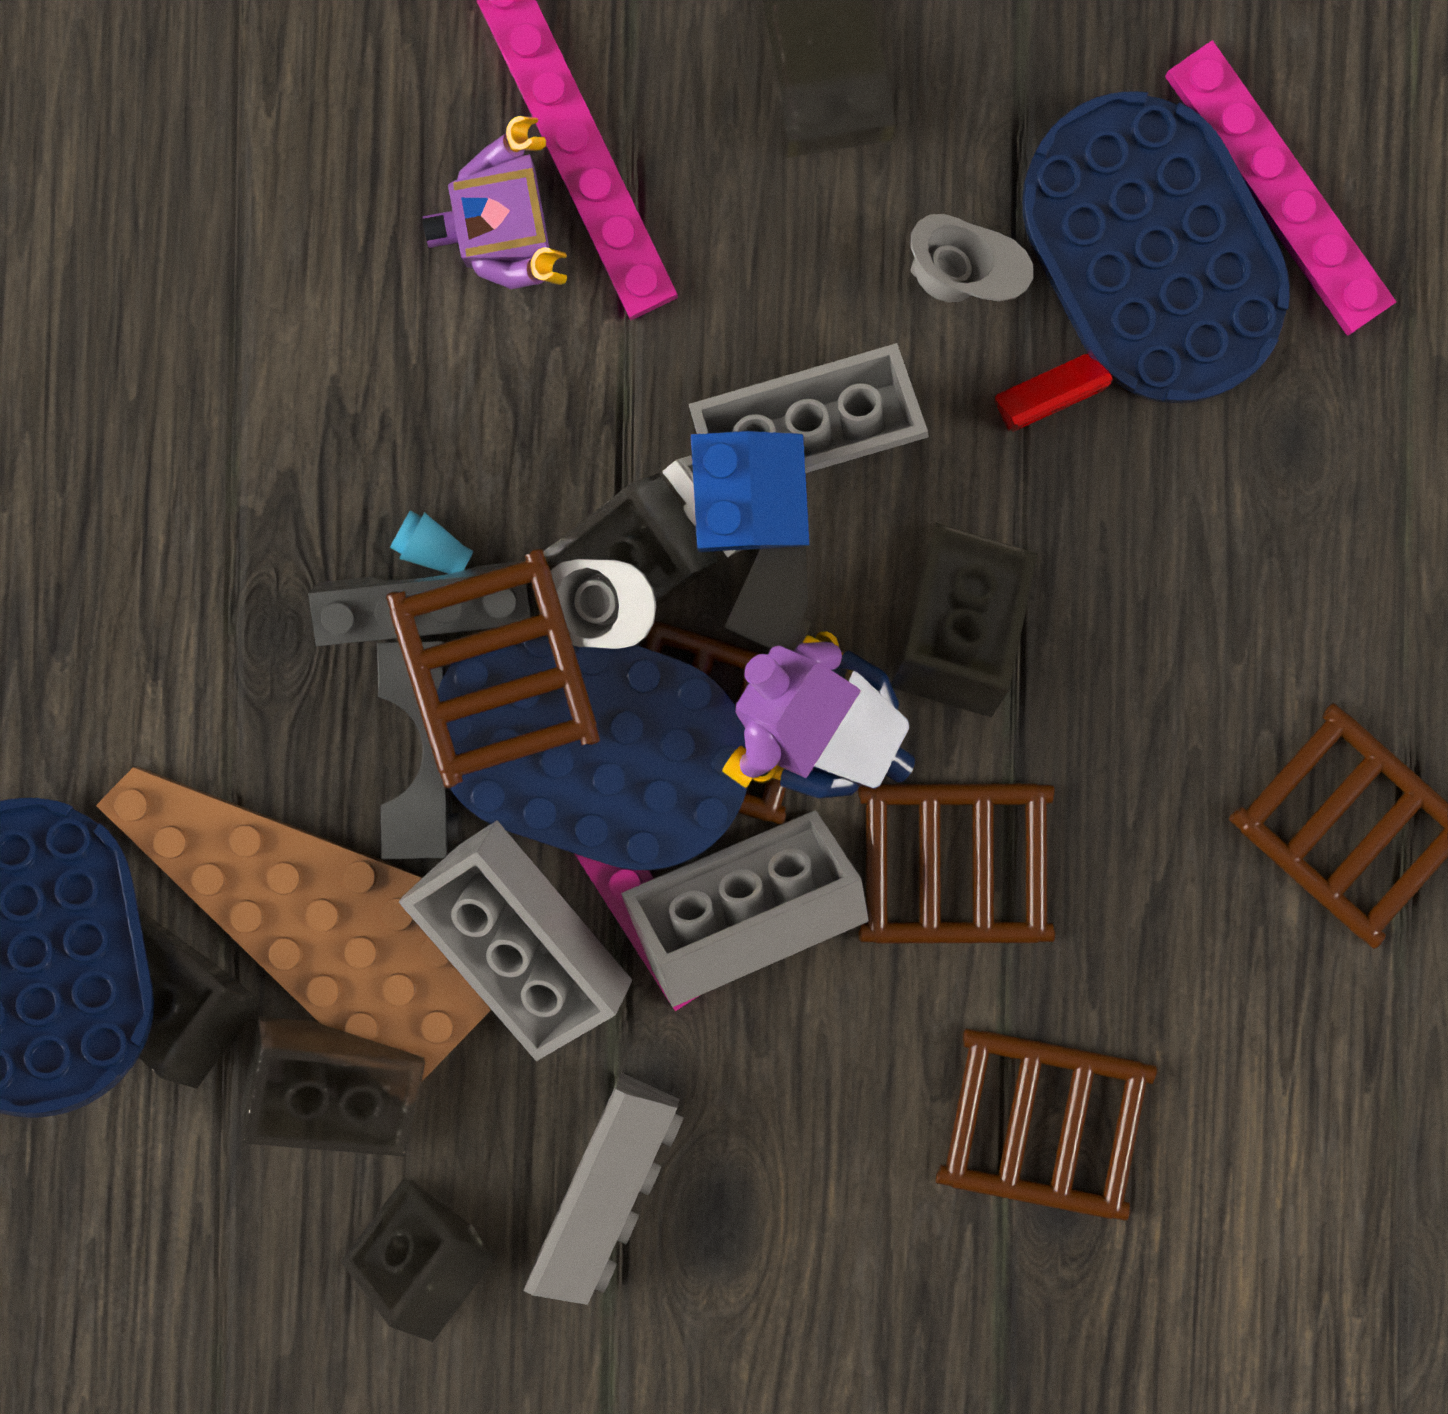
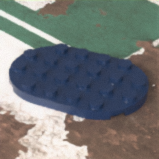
M1118 92L1096 97L1079 105L1063 116L1043 138L1031 160L1024 182L1022 197L1023 218L1028 239L1084 348L1091 358L1101 363L1110 372L1113 378L1112 381L1133 394L1159 402L1191 403L1216 397L1239 385L1255 373L1267 360L1279 341L1277 339L1283 326L1286 311L1289 308L1290 298L1288 272L1283 255L1227 147L1218 133L1203 117L1180 102L1176 105L1164 99L1147 96L1148 92Z
M547 635L451 664L437 690L440 702L556 667ZM637 645L620 649L573 646L597 723L596 727L600 741L593 745H581L580 740L466 774L462 776L463 782L450 788L468 810L489 824L498 820L508 832L623 869L654 870L666 868L692 859L709 848L725 833L739 812L747 788L742 787L723 773L722 770L739 746L746 748L744 738L745 727L735 712L736 707L726 692L713 679L690 664ZM561 688L447 723L455 752L460 754L572 720L564 690Z
M15 798L0 801V1113L26 1118L49 1117L71 1112L90 1104L110 1091L125 1077L140 1056L151 1029L154 1008L153 987L134 883L129 865L117 841L100 823L97 824L89 817L74 810L73 806L49 799Z

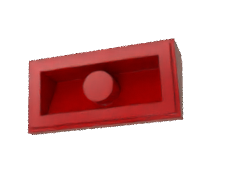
M1084 354L997 394L994 398L1008 432H1015L1104 391L1111 385L1113 378L1101 363L1091 358L1089 354Z

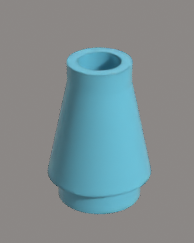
M411 510L390 546L391 549L401 554L399 558L401 560L448 574L464 571L473 554V550L461 544L425 512L420 516Z

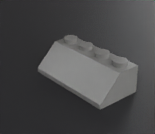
M897 343L688 404L696 434L741 431L803 434L805 473L929 437Z
M816 810L621 893L652 971L672 1007L869 921L862 880Z
M498 820L459 844L399 900L400 905L536 1061L615 1016L632 982L628 974Z
M621 1072L534 1262L524 1292L533 1296L588 1305L594 1290L602 1293L605 1292L617 1263L609 1260L611 1252L617 1241L627 1244L638 1220L639 1214L631 1211L638 1193L641 1192L649 1195L660 1172L661 1165L654 1163V1158L661 1143L671 1147L684 1117L676 1114L679 1103L678 1098Z

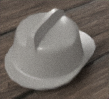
M930 214L917 222L911 232L910 247L915 258L912 262L911 273L917 277L918 283L937 300L947 303L960 302L971 295L993 301L1015 299L1027 291L1033 280V263L1027 251L1015 240L999 232L967 223L946 214Z
M576 559L562 562L551 570L573 646L620 649L635 646L648 635L654 624L657 606L651 584L645 574L635 566L618 560Z

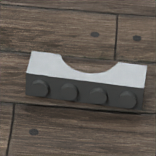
M524 561L479 565L456 573L417 579L383 580L374 577L320 582L308 593L316 646L397 638L386 600L388 593L405 591L406 596ZM527 583L414 617L420 636L496 628L535 616L537 613L535 594L531 583Z
M399 642L377 643L378 697L396 704L412 718L420 733L423 748L421 766L413 783L401 795L381 805L382 859L445 858L453 851V845H459L462 842L461 814L452 813V791L450 788H444L441 775L438 772ZM422 642V645L426 649L446 642ZM451 664L430 670L436 690H438Z

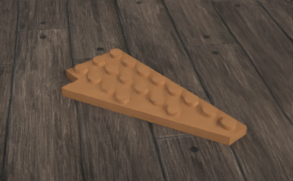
M133 767L96 805L400 1102H403L491 1011V1008L400 905L399 900L418 883L424 877L423 875L140 767Z

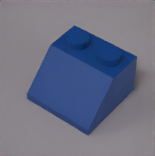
M756 431L691 434L698 552L810 545L803 434Z

